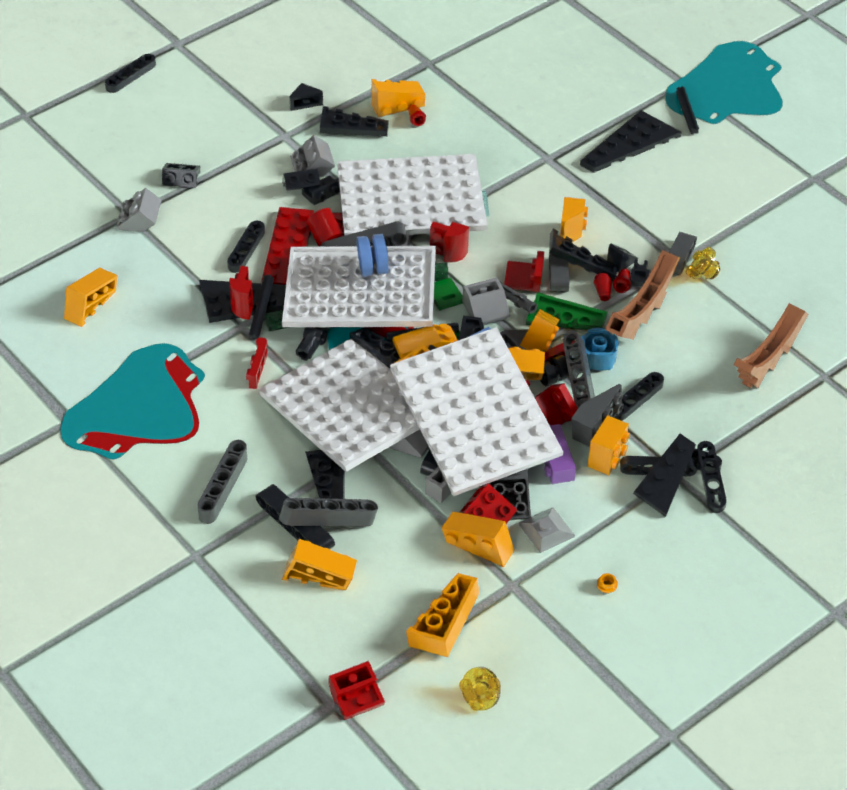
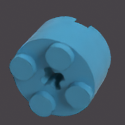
M592 328L588 330L581 338L585 342L590 370H611L617 358L619 344L617 336L610 334L605 328Z

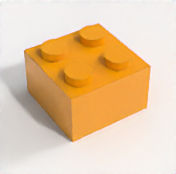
M608 415L606 416L591 440L587 467L608 476L613 469L616 470L620 462L619 458L625 456L628 449L626 445L630 436L628 423Z

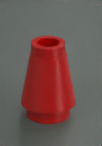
M410 105L408 112L411 124L422 126L426 121V114L416 105Z
M622 269L613 281V287L618 293H625L631 288L630 271L628 269Z
M606 273L597 274L593 281L600 300L608 301L611 299V278Z

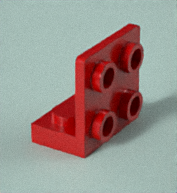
M537 251V257L533 258L532 263L507 261L504 284L514 290L540 292L545 251Z
M565 383L551 385L534 397L549 426L562 425L565 422L571 421V418L578 410Z
M487 483L477 489L459 513L501 520L507 524L517 509Z

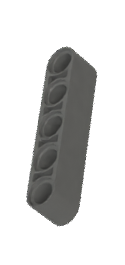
M397 221L325 241L320 247L357 246L356 238L361 236H367L370 246H372L371 239L375 234H383L386 246H399L407 241L405 225Z
M569 330L563 336V345L573 399L577 408H579L582 403L595 397L585 342L576 331Z
M237 439L229 444L198 501L199 520L204 524L213 523L217 519L247 462V445L243 440Z
M287 498L283 502L279 520L289 526L368 527L374 522L378 505L368 499Z

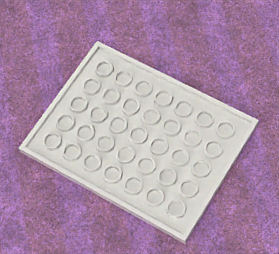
M476 154L337 161L344 236L397 221L405 225L406 235L430 234L432 222L447 226L455 222L469 226V231L487 230V219Z
M357 246L291 247L282 327H432L436 246H387L389 272L379 275L376 272L375 264H373V275L362 277Z
M497 327L390 365V370L453 496L563 456L560 444Z
M352 339L345 341L259 389L261 397L346 472L420 429L390 368Z

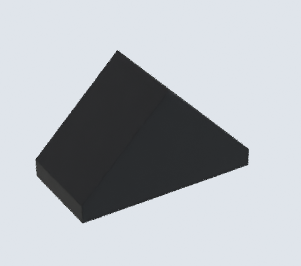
M301 83L290 95L291 111L323 105V91Z
M610 243L608 247L607 261L617 266V272L628 268L634 263L635 259H638V257L615 244Z

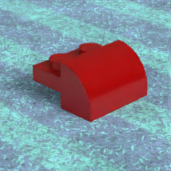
M323 208L313 213L306 222L319 247L325 241L344 236L342 212H332L330 208Z
M432 222L430 226V246H436V254L444 256V262H457L465 258L468 253L469 226L452 222L450 226Z
M241 266L239 273L235 274V278L229 279L231 309L237 317L250 320L253 310L252 280H249L248 266Z
M369 661L332 674L328 678L335 704H338L344 720L385 704V700L377 685L376 675Z

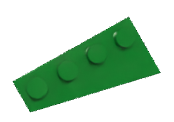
M537 293L534 300L537 304V309L534 313L528 314L526 325L532 324L535 316L541 309L559 319L556 326L561 328L589 330L592 328H603L608 312Z

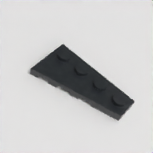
M323 106L320 133L387 137L389 120L371 116L364 118L358 113L353 112L351 115L343 113V110L340 109L333 111L329 110V107Z
M554 228L552 229L549 253L557 258L567 260L572 265H578L588 272L596 274L606 273L611 278V281L615 280L617 277V266L597 254L595 256L591 255V252L586 247L582 246L579 248L572 243L573 240L566 236L564 239L558 235L559 231Z
M680 433L633 494L666 517L696 444Z

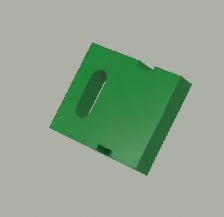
M451 277L434 282V303L439 311L463 304V295Z

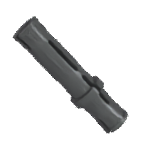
M501 283L506 299L530 314L536 311L537 304L527 299V296L523 293L519 294Z

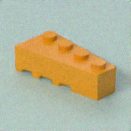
M460 573L455 575L442 590L440 597L437 600L434 599L430 604V608L417 618L416 624L407 629L409 647L445 657L449 656L479 595L476 577Z

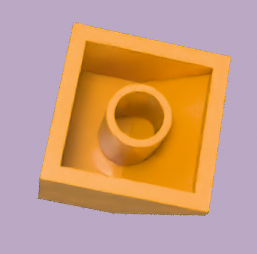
M564 197L560 236L564 239L567 236L575 241L582 237V230H586L587 220H584V217L588 215V207L585 206L586 199Z

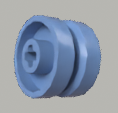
M383 234L372 236V247L367 236L357 237V252L362 277L373 275V264H375L376 272L379 275L387 274L389 272L388 251Z

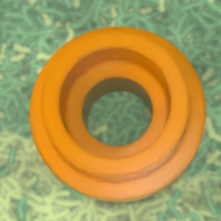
M605 573L598 578L597 587L600 591L612 593L617 589L618 582L614 575Z

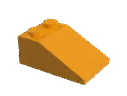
M433 324L432 327H423L395 336L392 341L400 358H403L422 345L426 348L429 345L439 348L456 342L458 339L451 326L447 324Z

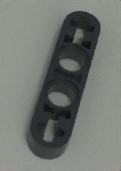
M144 54L105 80L106 91L116 93L156 66L155 56L153 54Z
M252 221L248 225L227 260L230 272L238 273L241 266H246L265 234V225L262 221ZM247 239L254 240L253 242H246ZM243 250L247 251V253L245 254L238 253L239 251Z
M651 372L627 391L622 397V412L616 414L614 418L620 421L625 420L661 390L664 383L663 375L659 372ZM645 389L648 391V393L643 394L640 393L638 390ZM633 399L636 403L630 404L626 400Z
M702 441L697 446V458L707 504L712 512L720 513L726 507V495L716 450L713 443ZM703 448H706L707 451H709L708 458H706ZM711 464L715 467V470L708 472L704 469V466ZM715 481L719 487L711 489L708 483ZM714 495H717L718 502H720L719 506L714 503Z
M625 456L620 460V471L628 475H647L661 457ZM690 458L684 472V477L693 476L697 472L696 461Z

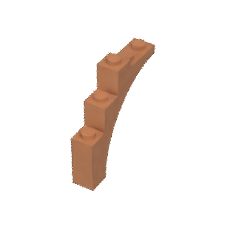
M662 250L642 288L626 307L618 312H612L605 330L620 337L634 340L640 324H647L654 307L660 309L667 293V286L680 257Z
M789 303L779 321L762 344L749 356L736 359L733 365L738 368L737 372L740 373L738 377L743 380L742 384L751 389L753 386L759 388L768 370H774L782 353L788 354L809 315L806 311Z

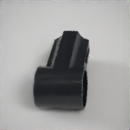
M305 327L303 339L296 349V355L301 360L307 361L311 359L318 346L325 343L327 330L319 327Z

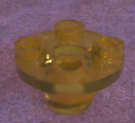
M707 247L702 251H696L693 255V262L686 269V274L692 279H698L702 275L705 276V280L716 278L721 269L720 263L714 260L716 251L711 247Z
M480 666L468 670L459 683L464 699L474 711L488 710L494 707L500 698V681L486 667Z

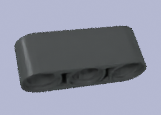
M684 232L678 233L669 253L680 257L674 273L682 274L695 248L697 236Z
M549 253L550 291L569 292V262Z

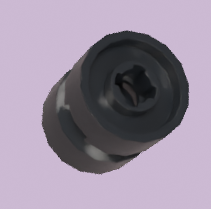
M564 355L551 358L550 361H544V374L540 382L545 387L555 384L557 381L570 378Z

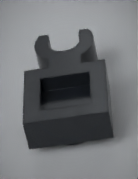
M635 259L634 268L631 269V286L642 287L650 274V269H647V260L644 261L643 265L638 264V259Z

